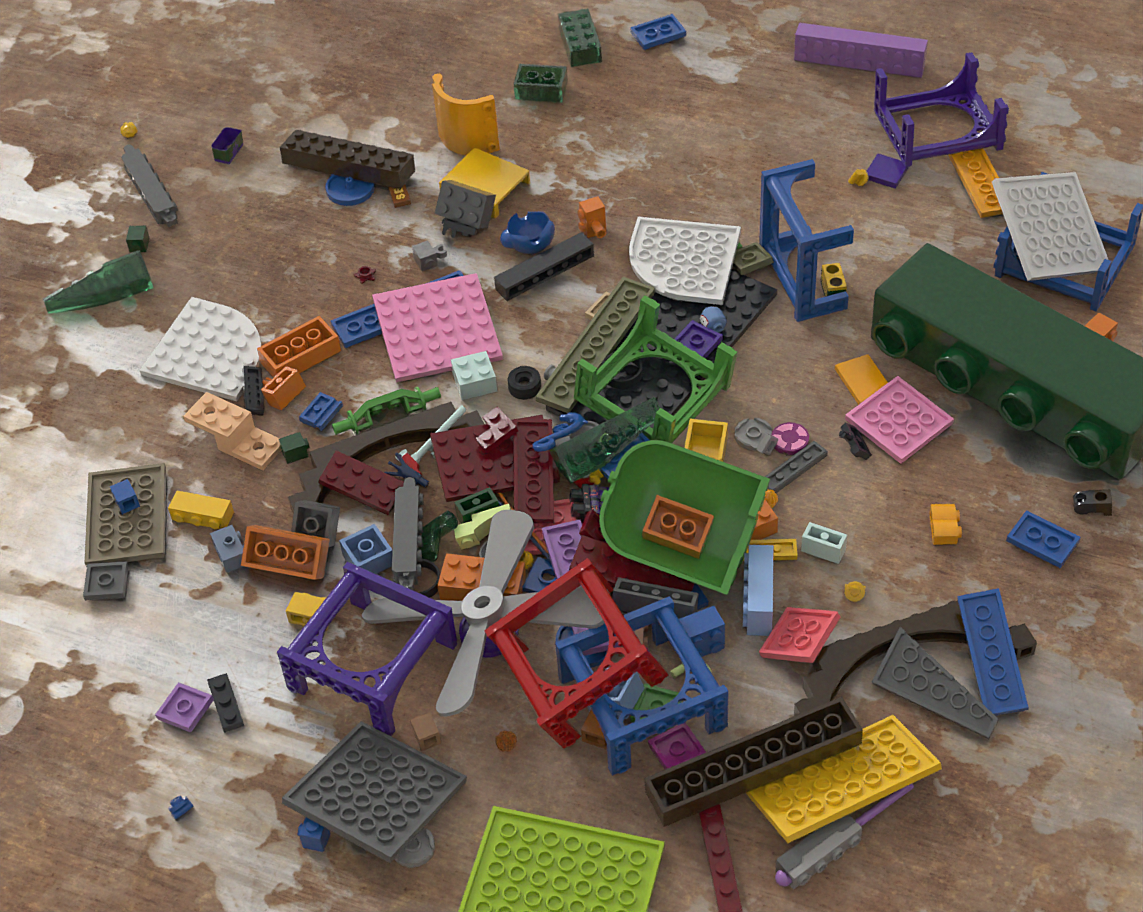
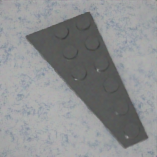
M901 627L899 628L872 680V684L980 736L990 739L999 721L998 718L941 664L920 647Z

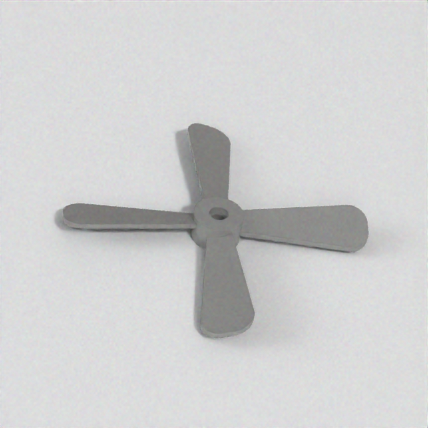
M501 510L492 517L478 588L469 592L463 601L435 600L451 607L453 617L465 616L469 624L468 632L436 703V710L442 717L462 712L470 705L474 698L487 637L484 630L538 593L503 596L534 530L532 518L524 512ZM580 586L528 623L594 629L602 626L605 622L583 587ZM388 598L378 599L370 603L362 613L364 621L370 624L424 620L426 618V615Z

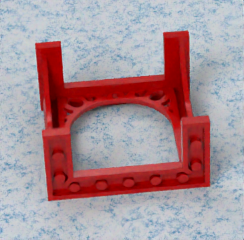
M589 558L579 563L484 630L486 635L498 646L537 713V723L563 749L573 745L581 737L578 730L568 719L574 718L582 709L594 704L598 698L611 692L615 686L622 681L628 680L635 672H638L651 688L662 683L669 676L665 668L646 646L641 644L609 594L614 590L611 584ZM582 586L607 626L609 634L608 651L600 667L584 681L570 686L551 685L537 676L524 654L529 648L515 631L576 588ZM618 642V645L620 647L614 648L615 644ZM615 654H623L625 656L617 663L611 661L612 656ZM552 690L550 696L546 694L547 691ZM560 692H564V700L555 705L556 696Z

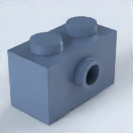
M233 525L210 533L213 545L226 573L243 567L241 566L244 545L241 544L243 539L240 532H235Z

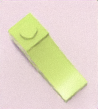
M506 504L472 514V521L454 526L455 539L461 550L479 545L480 541L490 532L492 517L501 510H512L510 505Z

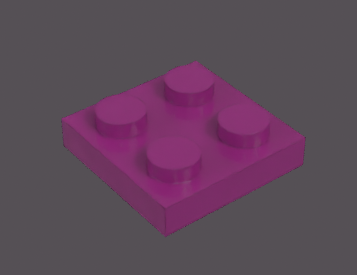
M686 723L677 725L648 740V746L664 769L706 753Z

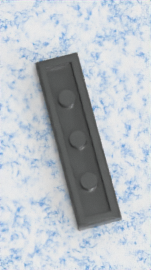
M813 441L765 476L770 479L768 489L774 490L775 493L779 492L828 456V451Z

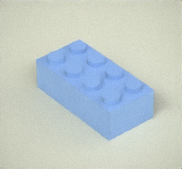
M749 545V553H744L743 627H747V635L769 636L772 631L773 545Z

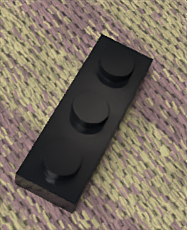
M227 673L207 679L224 733L243 727L244 723Z

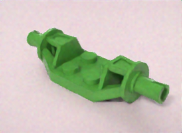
M418 386L414 387V391L399 389L366 401L354 414H352L351 410L347 411V419L333 423L332 428L335 435L348 430H352L355 435H358L359 431L373 426L371 416L382 413L381 410L388 408L392 410L399 407L401 403L407 415L418 410L424 411L426 410V403L438 398L440 399L441 394L438 387L422 392ZM409 403H418L419 405L410 407ZM365 418L367 423L357 426V423Z

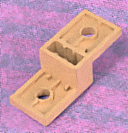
M208 392L183 416L185 422L213 434L218 450L260 470H264L281 451L280 438L256 428L250 411Z

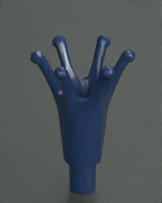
M395 453L402 464L401 466L391 461L388 462L398 472L385 471L384 473L404 479L412 477L415 479L416 485L420 484L425 488L429 485L428 480L405 463L401 454Z

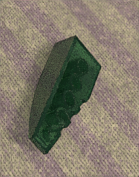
M140 250L105 262L101 265L102 268L95 272L92 270L86 273L87 276L83 279H76L71 282L72 284L69 287H62L43 298L47 312L59 313L88 309L116 302L153 289V284Z

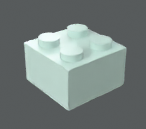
M487 351L451 359L452 373L461 400L497 392L496 376Z

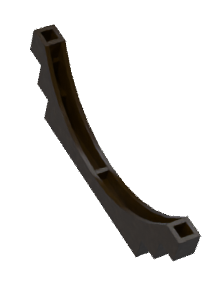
M452 402L441 404L310 451L314 469L299 474L304 491L288 497L293 515L295 502L307 500L324 503L325 498L332 489L319 484L318 481L336 450L363 462L369 457L390 448L408 443L427 441L430 438V433H435L456 411ZM476 410L462 415L448 430L483 425L484 422Z
M951 601L946 605L933 607L923 613H916L908 618L895 620L885 626H877L870 631L857 633L850 638L839 639L832 644L823 646L812 663L816 672H810L803 676V690L807 698L794 703V716L834 700L841 686L856 670L873 658L888 651L900 627L917 643L941 641L968 644L958 601ZM1026 624L1009 627L1016 659L1020 660L1034 655L1037 642Z

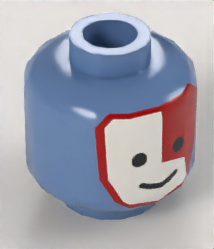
M707 307L700 316L703 326L718 333L725 328L727 323L726 317L718 307Z

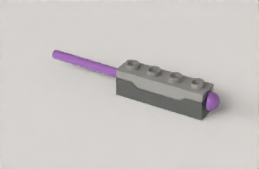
M913 784L891 793L855 820L848 814L815 830L776 859V882L784 887L789 885L793 890L799 885H805L812 875L816 872L821 873L828 863L841 858L844 851L848 848L857 846L861 841V826L913 789Z

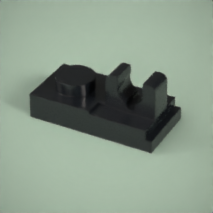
M448 218L442 220V235H446V231L449 228L452 231V238L456 236L457 230L467 237L477 233L478 228Z

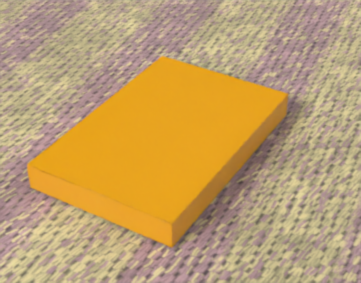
M869 354L835 365V371L858 405L888 383Z

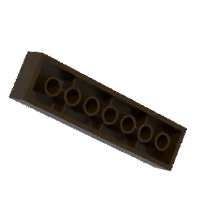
M295 130L280 146L282 164L346 178L351 177L352 179L401 189L415 172L414 154L302 130Z

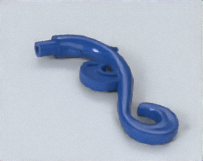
M569 412L568 414H561L560 421L567 423L553 427V434L534 442L533 449L537 452H542L556 446L555 440L577 432L588 421L578 413Z

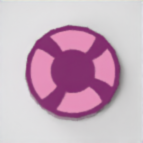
M782 423L772 431V435L778 438L774 449L782 454L784 452L788 453V455H795L809 443L807 429L797 423Z

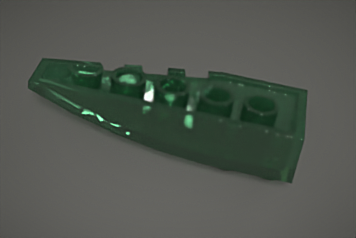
M655 397L550 449L549 452L557 468L570 483H573L606 466L627 445L654 423L655 414L660 407Z

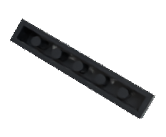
M582 232L494 276L495 290L506 301H509L594 257V244Z

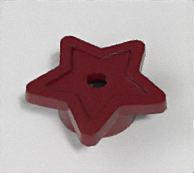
M362 266L358 269V273L354 274V277L359 278L361 284L367 280L374 281L375 277L373 274L376 272V269Z

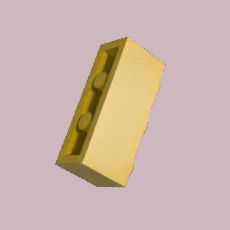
M176 491L168 507L172 520L179 523H190L195 526L211 527L212 529L227 527L234 514L231 500L183 491Z

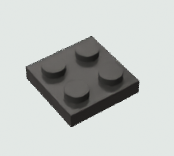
M127 561L87 564L83 591L84 600L125 598L128 574Z

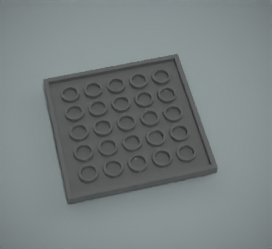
M361 721L282 797V804L391 863L466 783L467 776Z

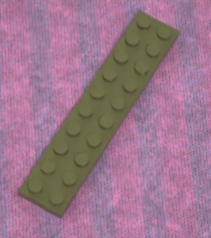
M622 277L538 392L536 401L566 413L571 412L578 402L574 399L577 363L584 359L599 369L603 360L613 353L638 318L640 300L644 296L651 299L655 294V288Z

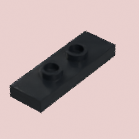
M243 366L244 409L250 411L251 415L263 416L262 367Z

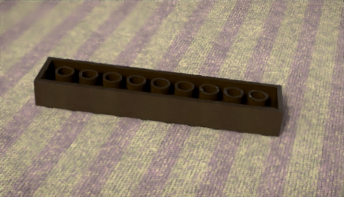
M840 697L644 778L645 792L660 821L666 827L861 745L863 729L844 699Z

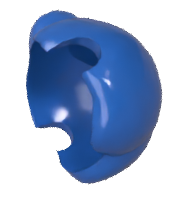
M528 212L523 218H519L516 213L509 219L507 229L502 232L500 241L505 248L515 249L524 254H537L546 249L552 242L555 226L545 212Z

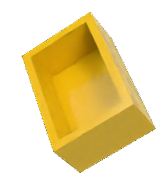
M690 419L684 448L711 458L714 457L717 460L720 458L724 462L728 439V423Z

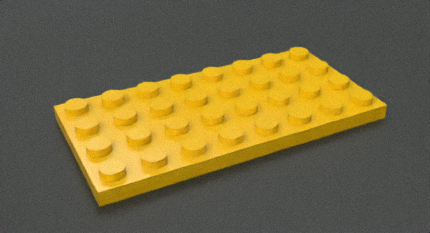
M891 715L863 728L861 745L758 787L746 794L784 840L790 843L942 768L941 762L894 715Z

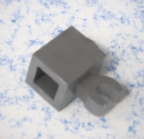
M427 240L412 246L414 260L421 271L438 266L437 258L447 257V251L444 250L443 244L432 248Z

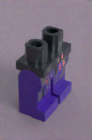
M582 484L581 489H571L569 501L579 502V504H572L571 517L581 518V523H583L587 512L591 509L600 515L603 504L601 501L604 490L609 491L610 487Z

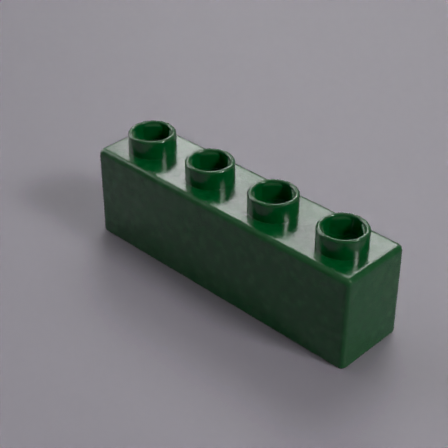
M929 243L922 246L876 288L871 339L875 341L879 349L887 356L895 359L905 358L935 375L942 386L956 394H969L1000 412L1003 419L1013 428L1021 431L1032 430L1062 447L1074 462L1087 469L1099 468L1116 479H1122L1143 457L1142 356Z

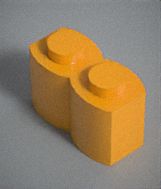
M931 504L929 517L933 545L957 544L958 538L962 537V528L957 523L960 521L959 510H956L955 504Z

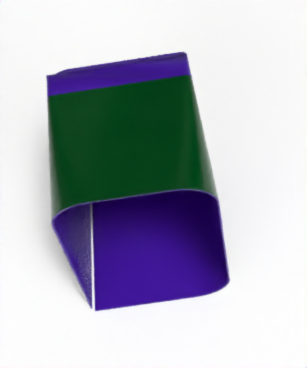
M230 127L223 128L211 145L214 161L225 164L232 162L243 146L242 130Z

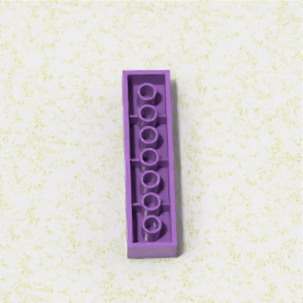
M799 23L795 34L794 60L876 71V69L882 68L885 73L922 78L928 40Z

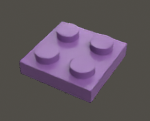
M178 682L155 716L160 721L191 733L214 701V698L211 694Z

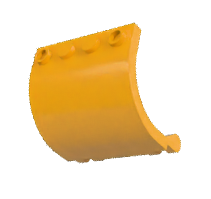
M434 74L432 76V88L438 134L445 147L461 155H467L474 147L487 153L499 151L494 96L489 95L474 100L453 98L444 92L442 75Z

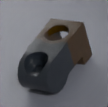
M1110 489L1086 490L1073 495L1074 511L1077 514L1085 515L1103 512V516H1112Z

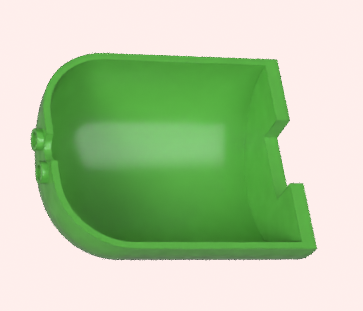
M650 440L633 446L622 456L616 470L611 471L608 478L611 486L609 491L604 490L601 497L603 504L600 510V528L605 541L614 551L626 558L728 595L731 589L730 586H733L736 579L737 568H740L744 553L747 551L757 524L758 511L762 509L770 479L666 441ZM657 495L714 515L713 525L699 559L642 538L643 528Z

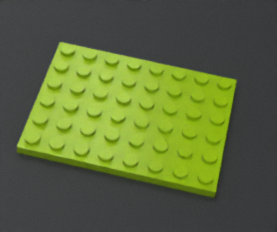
M493 806L458 912H648L665 842Z

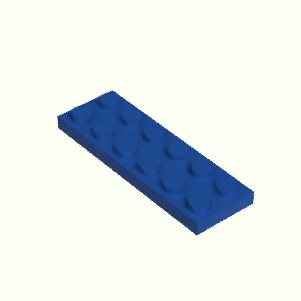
M999 588L957 596L982 704L995 716L1028 710L1029 707Z

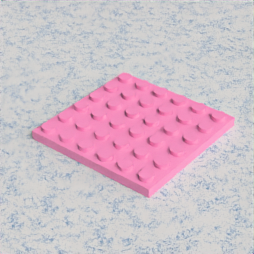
M477 273L372 295L396 383L452 371L451 359L487 351L490 362L503 360L502 351Z

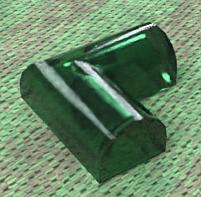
M447 510L423 526V547L419 549L422 550V559L431 562L438 559L441 538L458 526V520L452 512Z

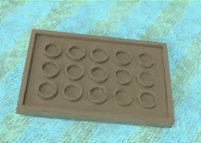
M165 463L88 473L84 560L86 567L87 564L131 562L165 557ZM128 479L136 493L140 507L122 514L113 498L110 486Z

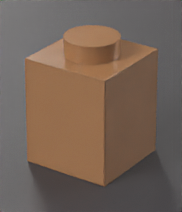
M430 712L418 715L410 720L413 734L421 751L441 744L438 728Z

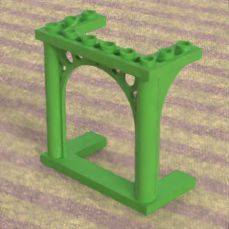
M644 296L640 300L638 320L623 344L599 369L584 359L577 363L574 399L624 431L636 427L649 440L673 443L688 427L690 419H695L722 389L727 391L730 388L737 351L721 343L717 348L715 362L713 363L705 359L697 352L684 346L681 342L656 329L660 304ZM647 344H650L657 349L655 351H650L647 348ZM643 357H660L673 361L685 370L692 383V393L685 405L674 416L660 408L655 414L653 428L599 395L627 364ZM700 375L706 380L699 381L695 379V376Z

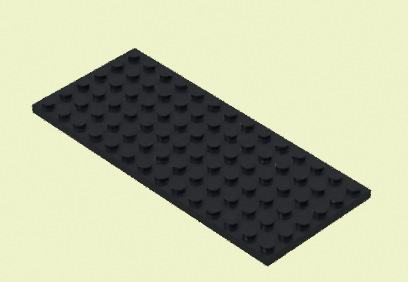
M731 270L723 305L676 300L655 292L651 299L660 304L656 329L675 339L692 320L701 324L700 316L705 308L718 307L726 317L727 323L720 332L723 335L722 341L705 358L714 363L718 346L724 343L727 346L733 347L776 297L778 289ZM638 318L635 320V322H634L633 325L630 327V329L628 330V332L625 334V336L623 337V339L620 341V343L618 344V346L615 348V350L613 351V353H614V352L623 344V342L626 340V338L628 337V335H629L630 332L632 331L633 327L635 326V324H636ZM647 344V348L650 351H655L657 349L652 345ZM660 357L639 358L642 362V378L638 384L627 389H616L607 385L599 395L653 428L655 414L660 408L673 416L691 396L692 383L685 370L673 361ZM630 362L613 379H630L639 372V368ZM700 375L695 376V379L699 381L705 380ZM579 401L571 410L572 413L581 414L585 420L599 424L602 434L608 433L612 440L626 432ZM546 405V411L559 417L561 414H568Z

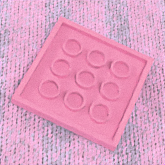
M899 376L895 377L845 415V420L855 426L862 434L900 464L954 422V418Z

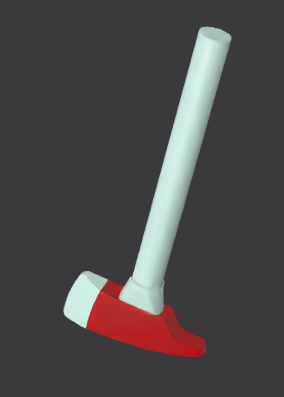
M461 405L436 432L447 431L467 409ZM431 438L411 456L406 449L399 453L402 455L405 463L421 475L419 462L432 447Z

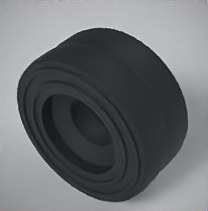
M531 366L516 367L508 375L509 392L517 399H531L541 390V376ZM521 381H529L528 384H520Z

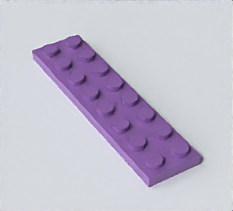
M581 520L542 528L543 538L556 580L569 571L581 539L579 534L582 527ZM571 627L574 635L590 629ZM609 641L582 653L585 656L607 651ZM618 642L615 644L614 648L620 647L618 645Z

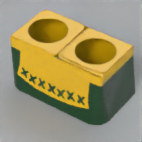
M841 264L822 265L820 282L824 297L847 292ZM832 278H840L842 284L840 286H833L830 284V280Z

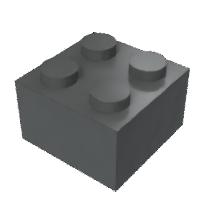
M307 500L295 502L291 532L330 539L329 547L334 546L340 507Z

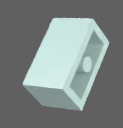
M809 522L802 536L801 551L839 564L846 550L847 534Z

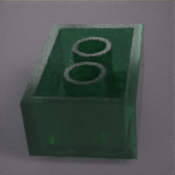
M519 64L514 80L515 100L563 102L568 83L567 66Z

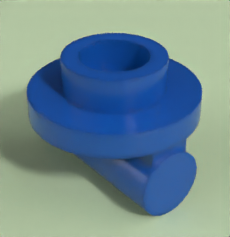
M179 795L170 801L171 806L168 809L176 820L194 806L187 796L182 798Z

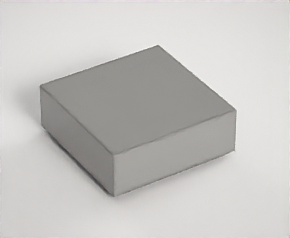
M766 433L756 450L770 455L778 442V438Z

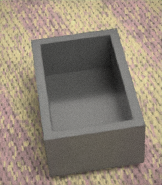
M444 180L441 184L435 214L478 229L488 228L496 194L453 180Z

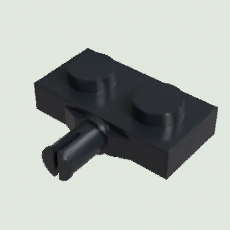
M845 422L840 427V438L845 439L849 443L850 451L855 457L867 460L872 454L860 431L855 426Z

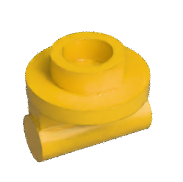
M857 169L848 182L863 186L868 181V174L864 169Z
M857 581L845 584L844 593L846 598L853 602L860 601L865 595L866 586Z

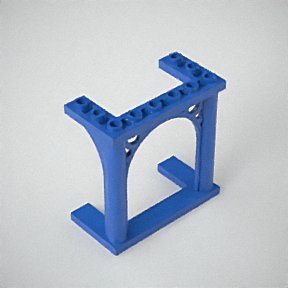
M813 159L761 172L759 244L773 257L771 265L795 308L794 318L797 322L848 309L849 299L847 292L815 299L818 252L853 244L854 229L849 225L812 234L811 228L805 222L791 196V187L794 182L815 177V162ZM780 211L789 225L790 231L779 233ZM798 247L795 282L788 268L787 261L791 252Z
M1137 203L1133 209L1127 231L1094 221L1101 241L1121 247L1113 262L1104 259L1097 272L1094 289L1062 277L1027 281L1022 264L1017 258L1019 256L1008 226L1004 232H1000L997 239L999 245L995 252L997 258L993 265V268H995L994 276L1001 278L1003 274H1007L1091 304L1090 310L1097 312L1136 244L1143 213V204Z
M670 596L623 616L633 631L652 624V641L655 646L670 641L685 669V682L679 694L669 703L651 710L625 708L615 703L606 694L590 705L607 743L608 769L612 776L617 773H624L629 768H632L630 747L632 743L641 742L651 735L663 733L670 727L682 725L687 720L701 717L704 714L705 729L708 734L721 732L728 727V690L725 685L719 686L674 613V602ZM605 623L598 628H590L555 642L558 677L562 685L573 680L577 683L582 682L593 674L582 652L609 641L608 629ZM695 680V684H690V681ZM693 690L699 692L700 695L690 698L686 695V692ZM615 712H621V714H620V716H619L618 719H617L618 714H616ZM627 716H634V723L626 726L623 724Z

